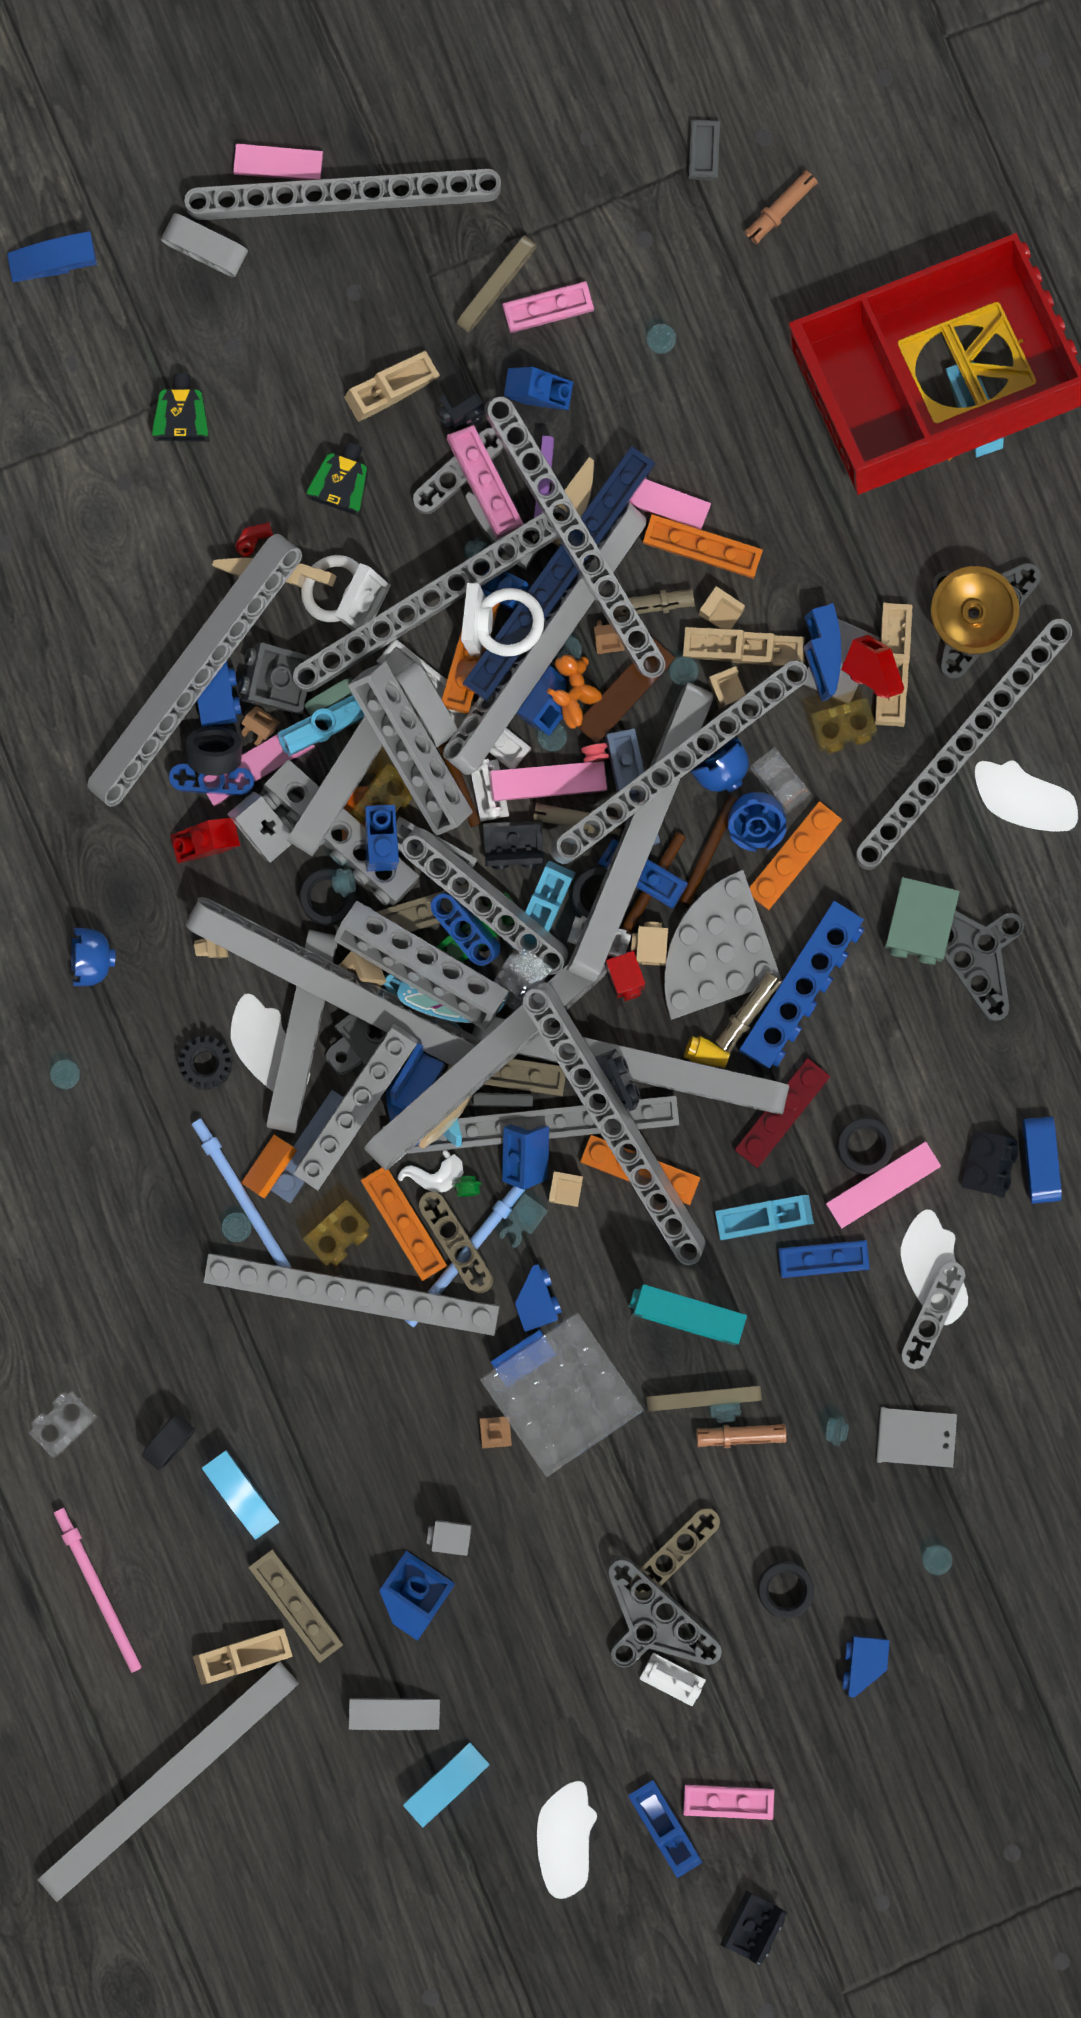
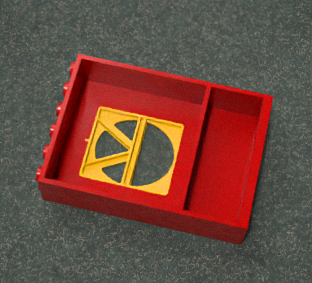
M1017 233L788 323L790 346L857 495L1081 407V364H1078L1075 357L1077 355L1075 344L1072 339L1067 340L1063 332L1066 330L1060 314L1055 315L1052 309L1054 306L1052 296L1049 290H1043L1040 284L1042 282L1041 273L1036 265L1032 267L1028 259L1031 258L1029 248L1025 241L1020 242ZM965 325L983 327L982 332L965 351L954 327ZM940 332H942L976 404L975 406L965 408L944 406L930 399L921 389L915 374L917 358L926 343ZM994 334H998L1004 339L1013 357V367L971 362ZM977 376L1005 378L1008 382L995 397L987 400Z

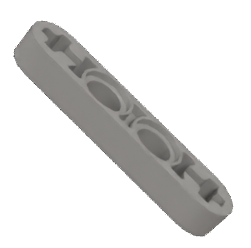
M493 428L485 429L479 434L484 446L486 445L485 437L489 436L492 439L496 436L498 438ZM499 438L496 441L497 448L494 449L490 446L486 449L491 460L498 456L504 448ZM455 456L414 493V506L418 512L432 514L468 482ZM446 473L453 474L457 480L455 486L449 489L442 487L439 482L441 476ZM434 483L438 491L444 494V496L440 498L437 493L431 499L432 506L429 507L427 504L421 506L420 496L422 494L429 496L434 492V488L430 487Z
M947 1262L940 1268L903 1348L902 1361L911 1369H919L926 1364L964 1282L965 1270L956 1262ZM952 1267L958 1269L957 1275L960 1276L959 1281L953 1280L949 1287L950 1289H955L954 1294L951 1295L945 1289L936 1288L938 1282L944 1286L947 1280V1276L943 1274L944 1271H950ZM939 1293L944 1294L948 1299V1306L941 1311L935 1310L931 1305V1298ZM926 1320L932 1321L936 1326L935 1334L931 1337H923L918 1329L921 1322ZM913 1336H916L923 1342L931 1343L928 1349L924 1345L922 1346L920 1355L923 1356V1360H917L915 1364H911L909 1362L910 1357L906 1355L908 1350L914 1351L917 1342H912Z

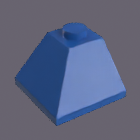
M406 1551L379 1591L393 1625L418 1641L455 1583Z

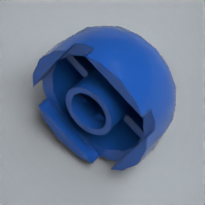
M738 737L732 738L723 745L724 747L719 748L690 771L703 788L716 792L724 790L733 792L743 784L742 779L747 774L749 768V758Z
M750 792L741 796L733 803L728 815V829L731 839L739 847L749 851H757V848L767 847L768 850L782 841L786 833V814L781 803L772 795L764 792Z
M74 928L73 933L78 935V938H72L71 971H75L77 979H72V985L80 987L93 986L102 982L108 974L109 967H115V949L109 948L108 939L103 933L95 929Z

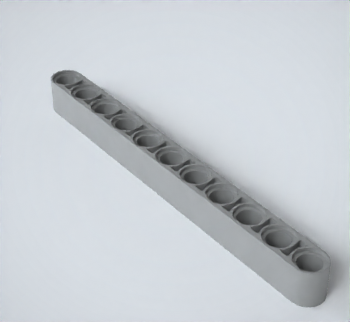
M492 169L198 187L187 192L184 202L187 213L195 220L490 202L498 198L501 193V180L498 173ZM485 180H491L496 186L490 191H485L480 187V184ZM455 182H463L467 188L465 191L457 193L451 189V186ZM426 184H434L438 187L437 192L431 195L424 193L422 189ZM400 185L406 186L409 189V192L402 197L393 193L394 189ZM375 187L380 193L376 198H368L364 194L368 188ZM341 189H347L351 193L350 197L346 200H339L335 195ZM312 191H318L322 194L321 199L317 202H310L306 197ZM283 193H289L293 196V199L287 204H282L278 201V197ZM253 195H261L264 201L258 206H253L249 203V199ZM224 197L235 199V203L231 207L225 208L220 205V201ZM200 198L206 201L202 209L197 210L191 207V203L195 199Z
M505 397L490 399L485 406L486 418L637 671L650 678L660 676L665 669L664 657L514 405ZM496 402H502L507 409L506 415L501 419L495 418L492 414V407ZM513 427L518 428L522 434L521 441L515 445L511 444L507 439V433ZM527 453L534 454L537 459V464L532 470L526 469L522 463V459ZM544 478L548 479L552 484L551 492L545 496L538 491V483ZM558 504H563L567 509V516L561 521L556 520L553 516V509ZM574 529L579 530L582 534V541L577 546H572L568 541V535ZM588 555H594L597 559V567L593 571H586L583 566L584 558ZM604 580H608L612 584V592L606 597L601 596L598 591L599 584ZM623 605L627 609V617L624 621L617 622L614 619L613 612L617 606ZM633 631H639L642 634V642L637 647H632L628 641V637ZM649 656H654L657 660V667L652 672H647L643 666L644 660Z
M630 502L597 546L612 572L615 571L646 525V517ZM591 555L584 565L586 571L589 572L597 567V559L594 555ZM579 573L545 619L543 632L538 642L531 649L520 654L487 702L480 697L445 746L443 751L444 758L464 775L472 774L481 765L595 600ZM604 580L599 584V592L602 590V588L608 580Z
M554 507L553 515H559L563 519L566 518L567 512L560 507ZM544 513L299 664L293 673V679L297 687L305 692L319 688L465 597L467 583H477L481 587L556 540L558 537L553 528L548 525V520ZM529 530H534L539 534L540 539L536 544L529 545L524 542L523 535ZM501 547H512L515 551L514 556L510 560L501 559L498 556V551ZM480 561H484L490 566L489 572L483 576H479L473 571L474 565ZM453 577H460L465 581L464 588L460 591H453L448 587L449 581ZM434 592L440 596V601L436 606L429 607L424 604L423 599L427 593ZM404 608H411L415 612V617L410 622H402L398 618L399 612ZM380 623H385L390 627L389 635L384 638H378L374 635V628ZM361 639L365 642V648L361 653L354 654L349 650V644L352 640ZM330 654H335L340 658V664L335 669H328L324 666V660ZM304 670H311L315 673V679L309 685H304L299 681L300 673Z
M275 534L265 542L89 778L88 789L107 806H115L123 800L300 563L302 552L282 535Z
M1055 619L1044 628L860 844L855 854L856 863L859 867L871 870L881 863L1064 648L1072 636V628L1067 621ZM1054 627L1061 628L1064 631L1065 638L1060 641L1053 639L1050 635V629ZM1035 649L1042 650L1046 655V661L1037 663L1032 659L1031 652ZM1017 671L1025 673L1027 683L1024 685L1016 684L1012 678L1013 673ZM998 693L1006 695L1009 700L1008 705L1005 707L997 706L994 703V695ZM979 715L986 716L989 719L990 727L987 729L978 728L975 724V717ZM961 737L967 738L971 743V749L969 751L959 750L956 746V740ZM942 759L948 760L952 764V771L947 774L940 772L937 768V762ZM924 781L931 783L934 789L933 794L929 796L922 795L918 790V784ZM902 804L912 805L915 811L914 816L911 818L903 817L899 812V807ZM884 826H891L896 832V837L893 840H885L880 834V829ZM865 848H872L877 854V860L871 863L864 861L861 851Z
M790 661L556 839L551 847L553 859L561 864H567L580 856L802 686L808 678L807 667L800 661ZM787 670H792L796 673L798 677L797 682H791L787 678ZM765 687H770L774 690L775 699L772 700L766 697L764 693ZM742 704L752 707V717L746 716L743 713ZM720 721H725L730 725V734L721 731L719 727ZM698 738L707 741L708 751H703L698 747ZM675 755L682 756L685 759V768H680L675 764ZM653 772L659 773L663 777V785L659 786L653 782ZM630 790L639 792L641 796L640 803H635L630 799ZM607 807H613L617 810L618 820H611L607 816ZM585 824L594 827L596 831L595 838L585 835L583 831ZM561 842L571 844L573 848L572 855H566L562 852Z
M690 682L685 683L650 767L701 729L712 703L714 693ZM675 755V764L680 768H685V759L682 756ZM652 773L653 782L659 786L663 785V777L659 773ZM680 779L628 818L570 958L567 971L592 982L597 980ZM638 794L635 803H640V794Z
M198 898L186 922L187 928L195 934L385 1032H388L393 1023L416 1037L418 1039L417 1043L423 1045L424 1052L451 1066H454L481 1042L476 1036L441 1018L406 1006L399 1000L398 996L373 983L360 981L356 974L210 899Z
M605 964L595 982L567 971L568 965L547 982L555 991L566 1011L608 972ZM535 993L532 996L538 1003L545 1002L544 996L540 993ZM521 1005L367 1143L364 1150L384 1170L391 1168L540 1035L524 1005ZM548 1018L547 1022L551 1025L556 1019Z
M544 981L534 982L523 997L525 1010L676 1258L685 1265L695 1264L699 1261L705 1248L703 1235L553 988ZM532 993L542 994L545 1002H536L532 997ZM547 1019H557L560 1023V1028L551 1027ZM562 1044H572L575 1047L576 1052H566L563 1049ZM584 1068L588 1070L591 1078L581 1077L578 1069ZM593 1094L603 1095L606 1103L596 1102ZM608 1119L618 1120L622 1127H611ZM623 1144H632L637 1152H627ZM647 1169L652 1177L644 1178L639 1174L638 1170ZM657 1193L662 1194L666 1197L667 1202L660 1203L654 1199L653 1195ZM672 1218L677 1219L681 1222L682 1227H673L668 1220ZM684 1244H693L696 1247L697 1251H687L684 1248Z
M494 1017L486 1030L474 1024L472 1035L482 1041L506 1019ZM541 1034L518 1053L519 1055L558 1063ZM583 1037L594 1057L616 1049L619 1056L625 1058L629 1068L627 1075L632 1081L776 1114H783L789 1090V1085ZM562 1044L563 1049L566 1052H576L575 1047L572 1044Z
M279 1661L37 1881L58 1902L300 1683Z

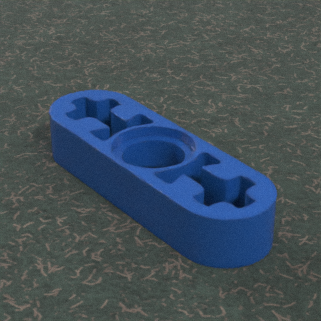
M188 764L174 766L169 774L171 785L180 792L246 796L252 792L255 786L252 773L244 768H237L235 771L230 772L228 777L229 779L237 780L239 775L243 774L245 779L250 781L249 785H244L243 790H239L237 784L228 783V790L223 789L226 783L225 775H219L220 783L217 787L208 788L204 785L205 775L201 773L198 777L200 787H194L196 782L190 780L185 781V785L181 786L179 781L175 779V775H180L182 770L186 771L187 776L196 777L195 771Z

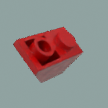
M870 635L853 639L841 670L850 675L851 680L854 682L865 684L873 689V693L879 697L889 698L903 693L904 686L892 649Z
M230 818L207 820L170 835L177 864L220 854L241 846L236 825Z
M634 951L606 960V967L616 998L623 997L624 1001H628L641 996V990L645 989L646 984Z

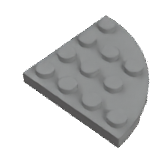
M743 870L723 878L705 891L689 907L675 929L668 948L664 973L665 999L671 1020L753 991L767 971L781 979Z

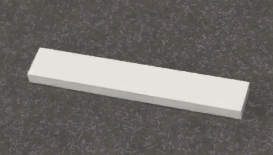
M397 639L394 640L379 657L377 663L380 664L386 661L394 675L412 662H416L423 668L442 700L447 680ZM474 701L471 702V706H470L469 711H470L471 708L474 706V704H475ZM447 709L456 726L459 727L467 714ZM505 728L489 753L509 769H515L531 750V747Z

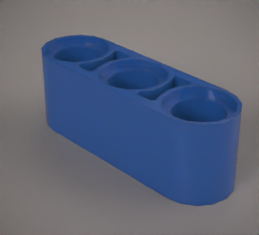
M446 891L434 897L431 902L433 915L474 964L479 966L486 965L499 956V942L477 916ZM443 898H447L452 902L453 908L451 912H446L442 908L441 901ZM461 921H467L470 924V935H466L461 931ZM481 943L486 944L490 949V956L488 958L483 957L479 953L478 948Z
M1049 1116L1023 1119L1024 1146L1031 1204L1061 1201V1182L1054 1118Z

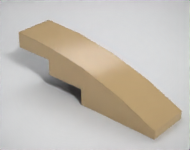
M253 558L214 560L212 566L240 577ZM298 564L286 582L302 588L307 577L333 587L337 576L321 569Z
M883 603L880 642L892 649L904 690L903 693L889 698H882L876 695L875 725L900 727L905 725L912 605Z
M685 627L683 657L782 667L790 661H800L804 664L805 652L803 647L805 646L806 639L805 637L775 636L773 633L744 632L743 630Z

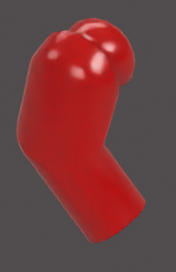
M270 522L244 528L236 542V551L243 557L250 556L259 539L273 536Z

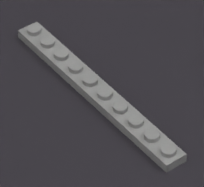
M676 1096L640 1099L636 1110L629 1111V1109H626L638 1130L679 1126ZM584 1105L458 1118L462 1135V1146H454L442 1134L426 1148H420L418 1144L406 1154L503 1144L504 1127L510 1124L526 1130L546 1125L549 1127V1139L601 1133ZM608 1119L611 1127H622L618 1120Z
M213 1253L208 1254L203 1282L492 1336L495 1335L500 1305Z

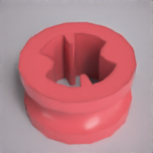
M607 743L581 748L582 753L586 754L585 759H583L584 763L600 762L609 759V754L605 753Z

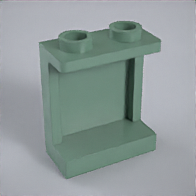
M902 877L884 948L890 950V955L900 958H907V954L918 956V961L921 963L935 965L936 961L942 962L960 891Z

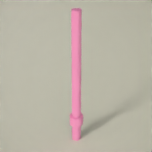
M64 1508L54 1512L63 1532V1535H61L66 1546H70L131 1673L141 1669L140 1662L80 1541L82 1537L78 1528L74 1529Z

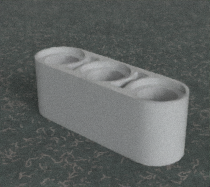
M176 213L173 214L160 239L169 247L231 277L236 276L248 253V250L242 245Z
M412 662L394 674V677L434 746L437 748L453 736L457 726L423 668L416 662Z

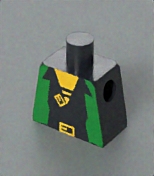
M174 374L173 390H160L152 431L154 441L210 442L203 394L201 390H191V375Z
M346 442L342 456L329 453L307 490V498L360 517L368 477V466L358 463L363 448Z

